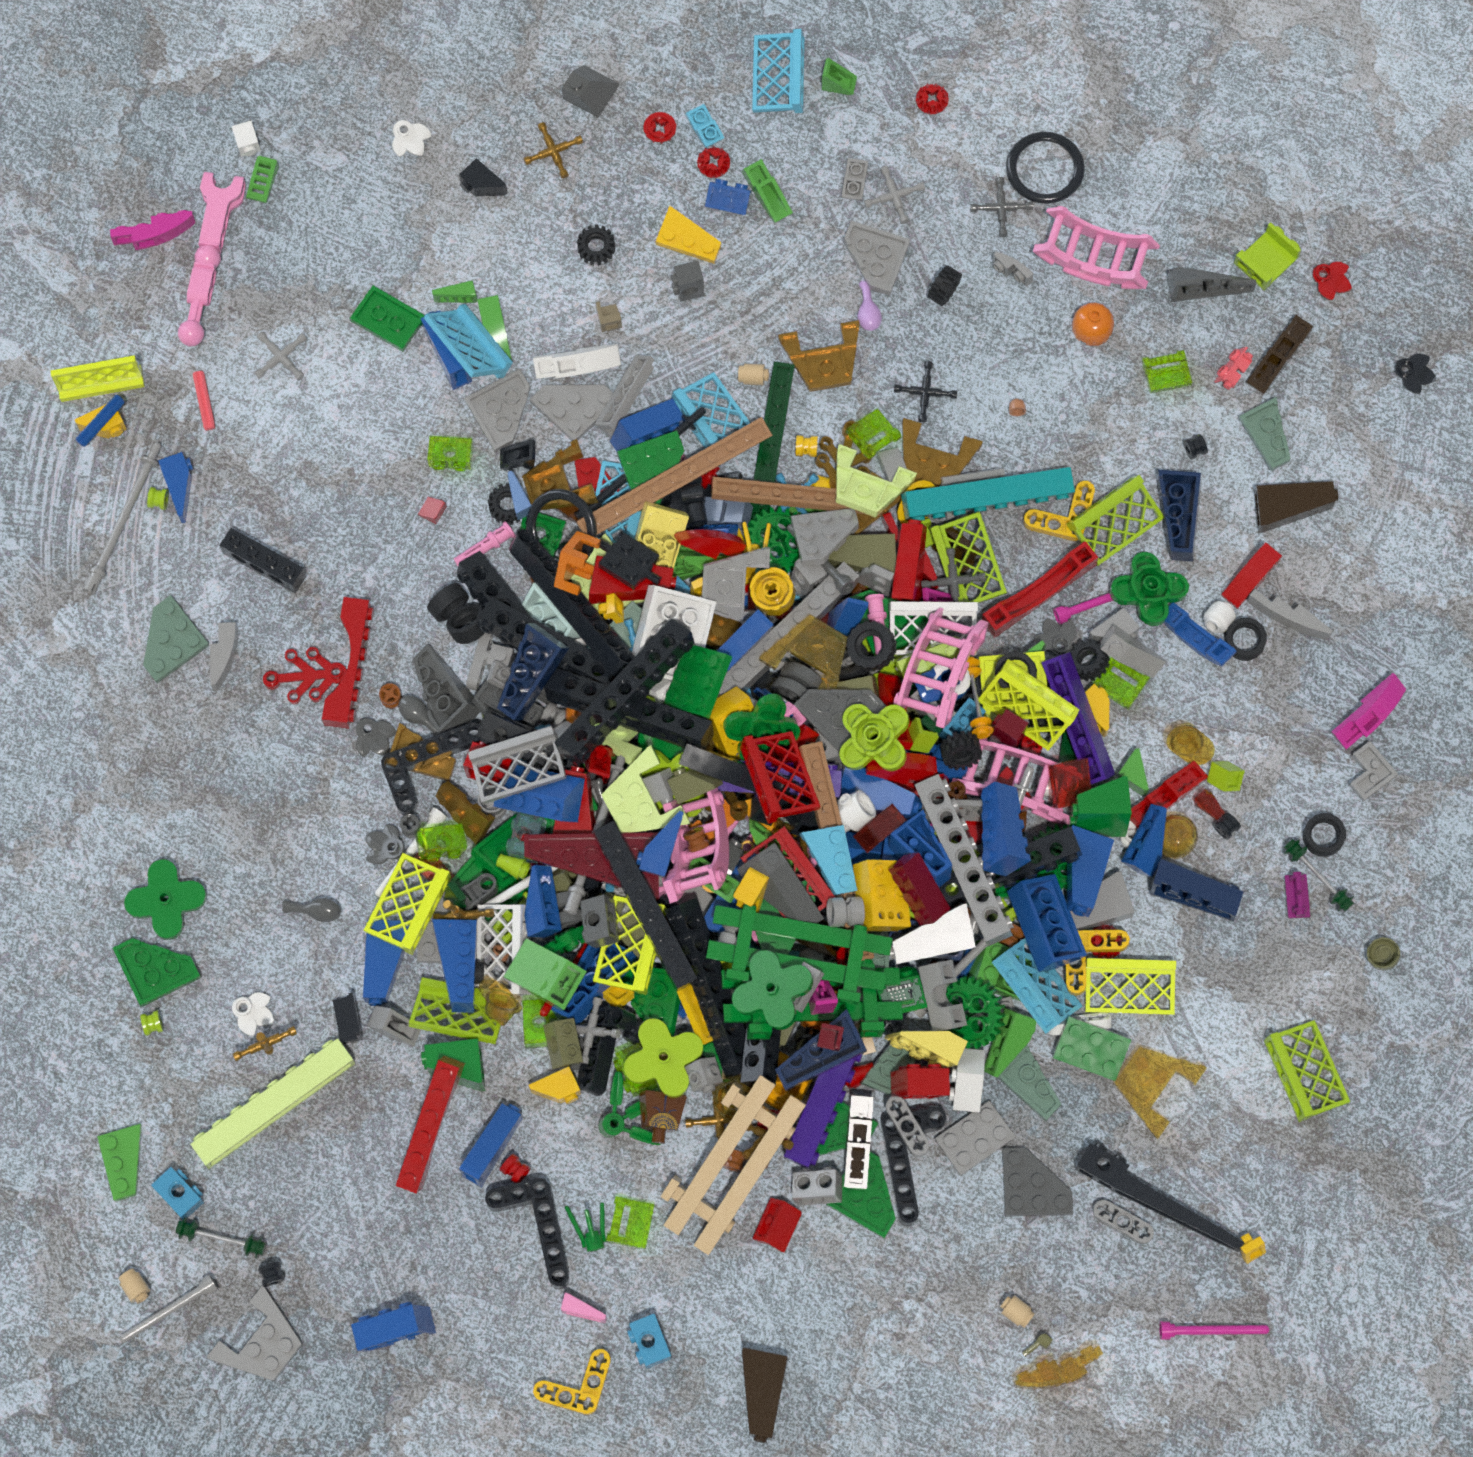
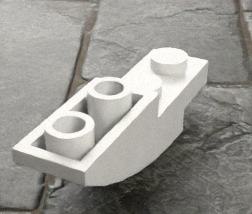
M618 344L580 348L572 352L533 357L536 379L554 376L556 378L575 376L621 365Z

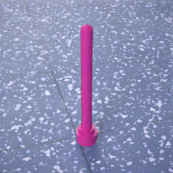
M1110 593L1069 608L1067 606L1056 607L1053 609V613L1057 623L1060 625L1067 622L1072 615L1113 601Z
M1160 1321L1159 1324L1161 1340H1170L1175 1335L1268 1334L1270 1330L1267 1325L1175 1326V1324H1170V1321Z

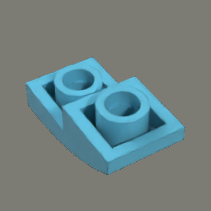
M705 104L686 112L685 115L706 148L724 139L716 121L712 119Z

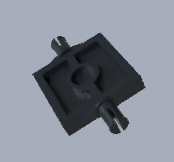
M623 533L617 542L612 545L601 538L599 548L604 550L606 555L599 562L600 569L635 590L640 582L646 579L656 585L660 583L662 577L652 572V568L659 560L660 555L626 533Z

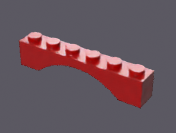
M1084 541L1070 551L1034 583L1017 594L1000 601L982 614V620L989 622L987 630L994 639L1097 566L1099 557L1087 542Z
M343 597L340 618L349 635L350 660L342 681L325 698L321 719L324 726L350 729V723L355 721L356 710L353 709L354 702H358L359 699L357 684L358 681H362L363 669L360 667L361 662L366 659L367 649L364 648L365 640L369 641L370 628H368L369 620H373L374 608L371 607L369 600Z
M446 1056L438 1060L396 1183L397 1187L416 1194L423 1188L440 1127L459 1083L465 1063Z

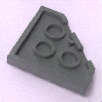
M809 689L793 704L838 752H840L842 745L851 738V734L843 724V714L848 707L854 704H862L873 714H878L886 706L871 690Z
M1026 1148L1002 1149L1005 1217L1073 1215L1072 1191Z

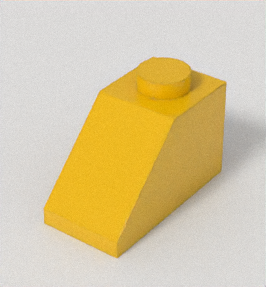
M105 405L74 419L79 430L83 431ZM118 411L96 436L109 439L111 437H118L123 431L127 430Z
M1093 684L1085 693L1100 734L1105 737L1109 731L1110 699L1104 688H1098Z
M569 1066L528 1085L532 1094L560 1104L564 1102L570 1104L578 1100V1096L581 1095L579 1086Z

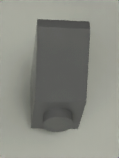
M733 838L729 841L727 874L730 876L744 853V850L741 849L743 844Z

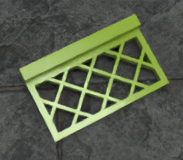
M1140 475L1132 476L1066 524L1070 531H1074L1080 542L1086 541L1094 552L1096 544L1106 546L1105 555L1100 559L1098 558L1097 566L1165 518L1143 485L1144 480ZM1138 490L1144 496L1142 504L1132 502L1133 495ZM1119 503L1128 504L1126 516L1116 514ZM1132 505L1142 507L1140 519L1130 517ZM1146 508L1152 509L1157 518L1152 521L1144 520ZM1101 516H1111L1109 528L1099 526ZM1115 517L1125 519L1123 531L1113 529ZM1129 520L1139 522L1136 533L1127 532ZM1086 527L1094 528L1092 540L1086 539L1081 532ZM1098 529L1108 531L1107 543L1097 541ZM1113 532L1123 534L1121 544H1111Z
M980 512L930 528L946 577H949V557L947 556L946 549H956L957 545L968 550L963 561L954 557L956 565V561L961 563L959 569L957 566L958 576H961L960 572L964 565L973 569L972 576H976L977 572L986 573L979 570L984 558L993 563L990 574L986 573L988 578L983 588L972 582L967 584L966 588L964 584L959 585V602L981 603L1007 594ZM978 519L980 524L976 534L966 529L969 521ZM956 527L961 530L956 541L948 538L945 529ZM981 530H982V533H983L984 538L981 537V536H979ZM964 531L975 536L970 547L959 543ZM977 538L986 542L987 546L983 554L972 549ZM970 552L981 556L976 568L965 563ZM994 571L996 572L997 578L992 576ZM991 578L999 582L1000 591L992 593L986 590ZM970 586L980 589L981 592L977 599L969 601L967 592Z
M421 978L420 989L409 1020V1027L466 1039L478 1038L481 1042L496 1045L504 1015H506L508 1009V994L475 988L474 1009H477V1012L471 1015L461 1012L464 1018L455 1022L451 1015L457 1012H452L451 1009L447 1011L443 1006L446 1003L450 1004L446 983L439 980ZM422 998L433 1000L434 1003L425 1007L422 1003ZM438 1007L442 1014L433 1017L429 1011ZM424 1013L429 1019L425 1022L415 1021L416 1017ZM486 1013H498L499 1016L490 1020ZM482 1016L486 1022L477 1026L473 1019ZM447 1018L451 1023L447 1026H440L438 1021ZM468 1022L472 1029L465 1031L461 1030L459 1026ZM490 1027L494 1032L493 1036L485 1035L481 1030Z
M1315 1020L1279 1033L1275 1032L1263 1040L1298 1122L1350 1103V1099ZM1311 1027L1314 1034L1313 1041L1301 1037L1304 1029ZM1288 1035L1296 1039L1293 1049L1285 1046L1282 1037ZM1299 1041L1310 1046L1307 1055L1296 1051ZM1313 1048L1322 1052L1323 1058L1321 1062L1310 1057ZM1294 1055L1305 1060L1302 1069L1293 1065L1292 1058ZM1308 1061L1319 1066L1316 1076L1305 1071ZM1322 1068L1330 1071L1332 1075L1330 1082L1319 1078ZM1303 1075L1314 1080L1311 1089L1302 1086L1301 1079ZM1317 1082L1328 1087L1325 1096L1314 1092ZM1331 1089L1340 1093L1341 1101L1335 1102L1328 1098ZM1311 1096L1323 1101L1319 1109H1312L1310 1104Z

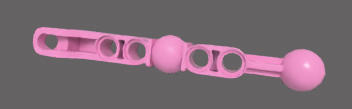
M204 172L200 190L207 205L200 232L199 248L194 256L195 262L187 291V303L191 304L188 320L183 322L178 328L179 340L189 347L198 345L204 338V329L200 324L203 306H209L217 273L216 268L221 261L220 254L231 211L240 206L244 200L246 183L244 177L235 176L230 186L221 189L215 186L216 181L212 172Z

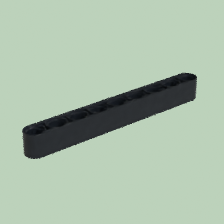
M519 530L509 547L510 553L614 677H617L635 656L581 592L577 596L554 587L558 564L531 532Z

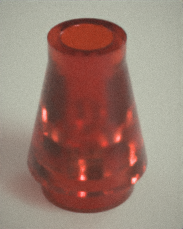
M1206 788L1193 800L1196 803V807L1213 817L1216 821L1225 813L1212 791L1209 792Z

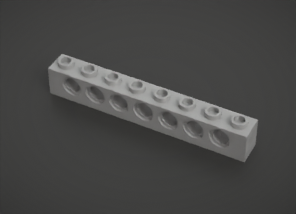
M939 774L915 784L916 790L937 836L952 863V869L988 947L1013 936L1010 929L1014 928L1009 915L1004 917L1001 909L1005 908L1000 896L995 897L992 889L996 888L991 876H985L982 857L977 858L974 850L978 849L973 837L968 838L965 831L969 828L964 817L959 819L956 811L960 810L955 798H949L947 792L951 791L946 778L941 780ZM936 797H944V801L941 804L936 805L933 803ZM946 816L953 817L952 822L949 824L942 823V820ZM953 836H962L959 843L954 844L951 842ZM963 855L971 856L970 861L967 863H961L960 858ZM978 874L980 879L977 882H969L971 875ZM981 894L989 895L988 900L983 903L978 901V897ZM992 913L998 915L996 921H987L988 915Z

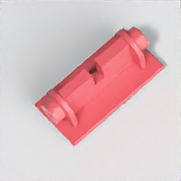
M1248 347L1235 349L1229 355L1230 360L1218 370V377L1214 381L1215 383L1222 381L1224 388L1228 390L1234 388L1241 378V375L1236 370L1238 369L1241 373H1244L1252 363L1253 355L1249 352L1245 353Z

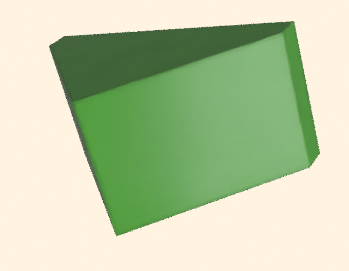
M827 58L822 75V90L853 95L857 76L832 59Z
M1138 748L1133 751L1118 773V778L1128 776L1129 788L1141 796H1147L1149 788L1140 749Z

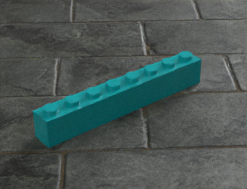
M1071 467L907 491L901 494L905 520L924 521L925 517L933 516V519L945 518V514L953 513L954 516L965 515L968 510H974V513L985 512L987 507H995V510L1008 508L1007 504L1015 503L1016 507L1028 505V501L1036 500V504L1049 502L1048 498L1056 497L1057 501L1069 499V495L1074 493L1075 489Z

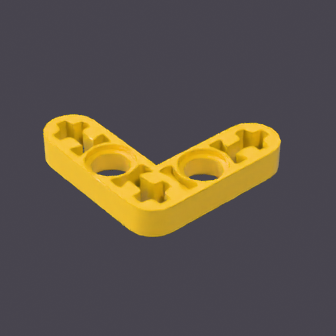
M1081 481L1077 484L1068 517L1031 509L1024 515V526L1031 531L1078 541L1079 539L1076 534H1072V531H1070L1066 524L1078 516L1074 512L1075 507L1082 506L1086 510L1092 505L1095 493L1094 485L1089 481ZM1084 487L1088 488V492H1090L1086 494L1085 501L1081 500V490ZM1032 516H1036L1037 521L1034 524L1030 523ZM1043 518H1046L1044 527H1041ZM1056 520L1059 522L1060 528L1052 530L1049 528L1048 523Z
M1077 930L1086 952H1121L1129 946V935L1123 930ZM1106 935H1110V940H1116L1117 936H1121L1126 942H1122V946H1118L1117 942H1110V947H1107ZM1094 936H1100L1103 938L1104 943L1099 947H1095L1092 945L1091 939ZM1086 956L1080 959L1082 965L1078 969H1074L1069 964H1066V988L1071 995L1078 996L1086 990ZM1074 974H1078V982L1083 985L1079 986V990H1074V986H1070V984L1074 983Z
M597 1349L591 1354L580 1390L542 1380L537 1382L533 1388L535 1398L540 1402L580 1414H593L598 1407L611 1364L609 1353L604 1349ZM600 1354H604V1359L607 1360L606 1363H602L600 1366V1371H604L603 1375L597 1371H590L591 1367L596 1369L597 1361L594 1358L599 1357ZM591 1376L600 1378V1385L597 1388H590L587 1381ZM546 1385L547 1390L550 1392H554V1388H558L555 1394V1401H550L552 1396L545 1394L544 1398L540 1397V1393L537 1391L538 1388L542 1389ZM564 1391L572 1395V1400L568 1404H562L559 1401V1395ZM576 1394L580 1395L579 1400L586 1401L587 1398H590L591 1403L594 1404L588 1410H584V1406L577 1403V1408L572 1407L576 1401Z

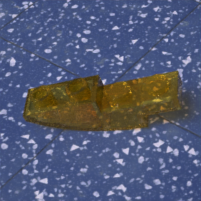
M1092 1345L1080 1351L1081 1356L1075 1359L1070 1356L1061 1361V1367H1058L1055 1360L1049 1362L1048 1359H1045L1035 1365L1036 1370L1030 1373L1028 1370H1025L1016 1375L1017 1380L1014 1381L1013 1385L1019 1389H1047L1074 1382L1088 1374L1084 1366L1102 1357L1103 1352L1099 1346L1093 1348Z

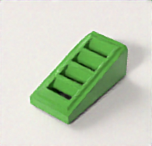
M257 156L246 195L247 199L267 203L279 169L277 160ZM260 173H261V174H265V175H269V176H268V178H267V177H264V176H260ZM257 181H258V182H262V183H266V186L260 185V184H256V183H257ZM254 189L264 191V194L254 192Z
M473 281L432 290L434 302L477 303Z

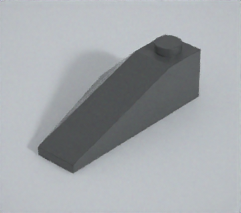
M1183 267L1172 269L1167 277L1171 302L1254 292L1257 284L1254 279L1192 268L1184 269Z
M427 644L413 658L418 680L422 683L424 691L422 696L423 700L427 703L428 718L437 732L442 734L469 724L480 711L472 702L474 696L435 650Z
M775 843L737 869L742 878L750 867L768 876L769 880L763 899L787 918L815 924L824 919Z

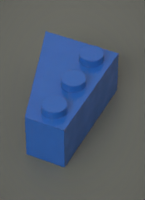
M672 398L619 420L610 442L617 452L671 433L683 422L681 418L683 414Z
M921 810L890 834L889 848L899 858L907 854L919 852L936 884L940 887L951 879L952 863L941 842L939 843L933 827L928 823L924 810Z
M412 1302L402 1303L399 1305V1309L393 1311L391 1308L378 1312L379 1315L375 1317L371 1315L358 1318L359 1322L351 1324L357 1351L363 1352L394 1345L395 1342L407 1338L409 1341L422 1333H429V1335L436 1333L430 1307L413 1305Z

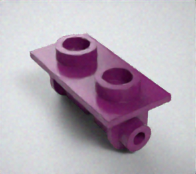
M1293 872V875H1285L1288 919L1310 918L1307 874L1302 875L1301 872Z

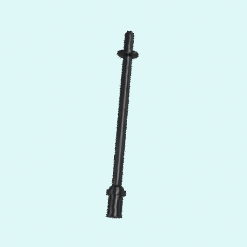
M700 407L689 417L682 415L683 422L672 432L678 431L680 436L688 428L694 431L696 429L694 423L705 415L706 409ZM624 474L597 496L598 503L588 504L592 512L601 508L602 503L627 482ZM580 510L574 513L578 520L583 518Z

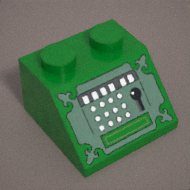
M903 967L899 969L900 986H884L883 991L876 990L877 1002L902 1001V1013L927 1008L916 967Z

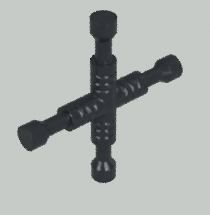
M925 361L924 367L926 370L925 376H923L922 387H902L899 384H895L894 393L909 392L912 395H921L919 422H927L926 409L929 405V396H947L951 399H957L956 390L942 391V389L930 388L932 378L930 373L933 368L932 361Z

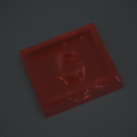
M1079 758L1049 765L1053 808L1059 809L1071 806L1072 803L1076 802L1078 794L1091 789L1088 758Z

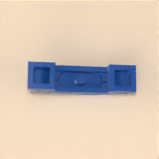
M1173 602L1168 606L1169 614L1164 624L1199 655L1222 667L1237 652L1236 649L1220 638L1218 640L1190 619L1189 613Z

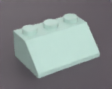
M533 583L522 603V606L531 618L572 640L581 638L538 585Z

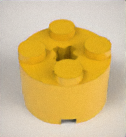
M773 567L757 572L750 583V595L755 606L767 615L780 616L789 610L794 603L796 592L789 575L779 568ZM776 589L777 592L775 594H769V590Z

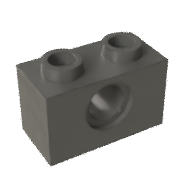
M699 261L674 266V274L671 275L672 289L674 295L679 296L680 302L704 296V278Z
M603 894L580 901V917L584 928L582 936L585 943L594 948H599L619 942L614 899Z

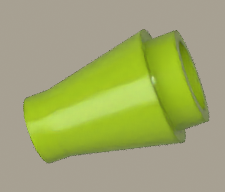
M500 854L496 862L497 867H500L517 880L519 878L523 880L526 878L531 863L526 862V859Z

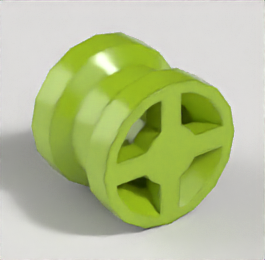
M150 487L147 507H159L160 510H166L169 501V490H157L156 487Z
M158 1010L153 1011L150 1015H140L145 1036L155 1031L158 1033L163 1032L162 1020Z

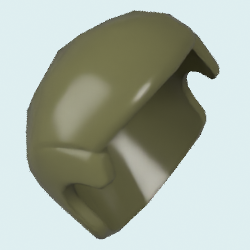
M1381 937L1375 939L1367 948L1368 962L1377 970L1386 971L1393 969L1400 960V948L1390 938Z

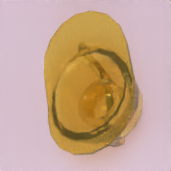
M1175 724L1173 730L1167 736L1166 743L1168 748L1188 763L1195 761L1198 765L1206 764L1214 756L1215 748L1213 742L1193 724Z
M486 979L479 984V990L486 1000V1014L496 1020L501 1026H505L514 1014L522 1010V1005L502 983Z

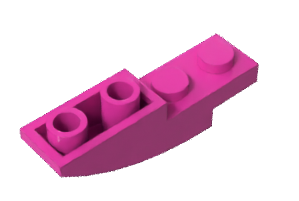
M180 210L177 213L171 214L158 213L156 216H151V224L140 223L132 227L118 226L115 229H110V237L114 246L133 243L135 250L146 249L181 235L195 224L193 212L187 210Z
M1392 673L1361 700L1363 705L1331 733L1341 746L1347 750L1360 737L1364 736L1367 738L1389 716L1402 698L1406 688L1398 677Z

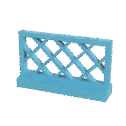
M793 29V33L754 35L753 113L794 110L795 113H803L805 37L802 29ZM790 39V45L785 50L778 46L782 40ZM759 41H768L771 45L763 52L759 48ZM774 48L781 52L775 60L768 56ZM786 56L790 63L783 69L777 63ZM766 58L771 63L762 70L759 67V62ZM775 66L781 72L773 79L767 73ZM786 75L790 80L783 88L777 82ZM765 76L771 82L762 89L758 82ZM775 85L781 91L772 98L767 91ZM785 94L789 97V104H779L777 100ZM763 95L770 100L766 105L758 106V100Z
M466 304L459 305L457 310L428 313L425 315V321L471 378L493 374L498 379L505 377L513 362ZM447 326L457 330V332L447 328ZM471 355L480 359V361L472 358Z
M714 372L682 390L679 388L673 391V400L682 414L687 417L700 407L712 410L711 417L702 416L694 423L696 429L692 431L704 449L718 442L719 439L722 440L728 435H725L726 427L739 430L750 424V421ZM712 380L717 386L716 392L704 389L705 384ZM691 391L700 393L699 401L689 399L687 394ZM702 395L714 396L713 405L701 402ZM717 397L726 399L729 403L728 408L716 406ZM714 410L727 413L725 421L713 419ZM729 414L737 415L740 418V425L727 422ZM711 424L724 426L722 434L713 432Z
M602 461L595 493L596 497L601 493V490L610 486L624 474V472L620 471L623 470L621 464ZM606 468L615 469L619 475L608 480L605 476ZM625 483L627 487L619 492L616 491L614 495L604 501L602 507L630 490L628 483ZM642 511L630 516L622 524L619 522L618 526L611 531H604L612 543L617 541L611 535L620 529L623 533L635 539Z
M1024 938L992 961V963L1046 1034L1064 1021L1068 1015H1072L1081 1008L1082 1004L1074 995L1067 991L1066 983L1055 969L1038 972L1032 954L1025 952L1024 944L1026 943L1027 946L1028 944ZM1025 958L1032 961V967L1025 965ZM1039 976L1045 978V985L1039 983ZM1051 981L1056 983L1058 990L1052 988ZM1052 994L1059 997V1003L1052 1001ZM1065 999L1069 1000L1073 1008L1065 1005Z

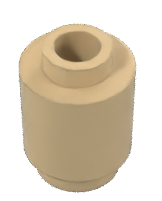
M745 363L744 366L739 365L738 382H743L744 385H764L765 381H769V369H765V364Z
M130 1269L118 1278L121 1282L119 1284L131 1303L137 1302L139 1304L149 1297L150 1288L139 1272Z
M1015 1295L1013 1298L1008 1296L1000 1306L1004 1309L1001 1314L1017 1326L1021 1325L1023 1328L1026 1327L1035 1315L1031 1311L1032 1308Z

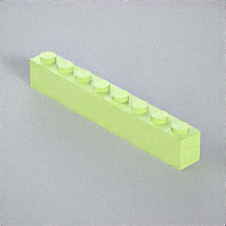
M339 1039L326 1042L322 1046V1050L317 1054L311 1053L303 1060V1064L298 1067L293 1066L287 1070L286 1076L282 1079H275L267 1085L268 1089L261 1094L260 1092L255 1093L243 1107L239 1105L230 1112L231 1115L224 1120H217L208 1132H201L193 1138L194 1142L190 1145L205 1166L210 1169L355 1065L354 1060Z

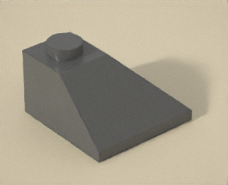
M583 65L570 74L562 87V95L564 100L599 118L619 87V83Z

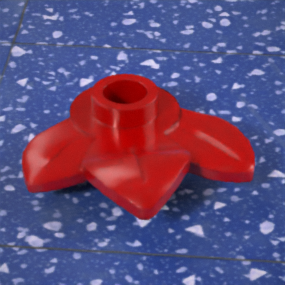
M1335 261L1329 265L1320 264L1314 268L1312 276L1315 282L1318 283L1319 293L1324 298L1333 300L1336 292L1345 293L1352 289L1350 281L1344 275L1349 268L1347 264ZM1325 273L1326 277H1321L1319 274Z

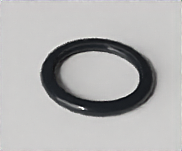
M1042 131L1023 137L1013 146L1006 161V172L1012 187L1021 196L1036 203L1050 204L1068 198L1078 189L1084 177L1085 164L1081 152L1070 139L1061 134ZM1049 141L1061 145L1070 153L1074 162V174L1072 180L1064 189L1056 193L1040 194L1028 189L1021 182L1016 170L1017 160L1021 152L1029 145L1036 142Z
M553 489L544 492L535 499L529 509L526 518V530L531 532L538 541L536 532L538 513L548 502L560 499L574 504L580 510L586 522L587 535L597 538L596 520L592 510L579 495L569 490ZM584 545L582 553L587 554L589 558L594 548ZM551 556V557L555 560V562L558 564L559 558H555V557Z

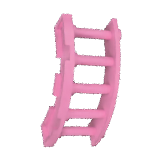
M1063 206L1047 208L1046 212L1055 220L1048 241L1044 244H1035L1033 252L1050 265L1056 263L1062 266V271L1092 283L1109 287L1111 283L1120 284L1122 289H1146L1148 281L1141 276L1140 271L1147 250L1159 249L1160 247L1152 236L1148 234L1133 235L1119 233L1095 226L1075 216ZM1062 224L1073 230L1066 252L1061 251L1055 245ZM1080 234L1095 239L1086 263L1073 257ZM1103 242L1117 245L1110 269L1095 265ZM1125 249H1139L1132 270L1118 271Z
M939 608L935 613L930 614L928 623L909 661L900 692H897L894 698V705H899L904 709L907 706L935 715V718H937L936 726L945 728L951 722L958 694L954 693L958 680L963 682L969 668V662H967L969 656H975L978 649L985 642L989 623L980 620L975 626L969 627L942 618L943 608ZM942 627L968 635V637L961 640L937 633V631ZM934 640L957 647L960 652L957 659L953 658L952 660L926 652L925 650L929 642ZM921 659L950 668L951 674L948 681L941 682L916 674ZM912 683L940 690L944 694L941 705L934 706L908 698Z
M985 738L979 739L981 750L996 752L988 780L984 784L975 782L974 776L978 764L975 765L974 763L972 768L968 767L966 775L962 777V780L952 779V782L960 781L965 785V794L981 797L982 789L994 781L996 782L1004 755L1020 759L1012 786L1014 783L1020 784L1028 762L1040 765L1044 768L1035 796L1032 799L1024 797L1022 806L1032 809L1031 813L1051 823L1069 825V815L1063 813L1064 809H1062L1071 778L1083 780V775L1076 772L1077 768L1071 765L1064 764L1063 766L1033 753L990 742ZM1054 771L1063 777L1054 806L1050 807L1044 804L1043 797L1051 772Z
M718 787L708 791L707 798L683 805L681 803L678 804L676 799L663 804L665 813L680 805L683 806L686 813L711 806L714 822L697 827H703L705 833L715 831L716 840L715 844L709 845L700 851L689 852L688 842L684 840L683 834L697 827L687 829L685 825L680 826L671 856L674 869L669 870L667 878L663 881L670 903L678 901L683 896L685 890L712 883L715 891L725 882L729 865V839L722 805L724 804V797L718 790ZM714 854L711 864L689 870L691 860Z

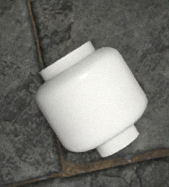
M1216 601L1205 612L1203 619L1209 631L1224 633L1235 621L1236 614L1231 604Z

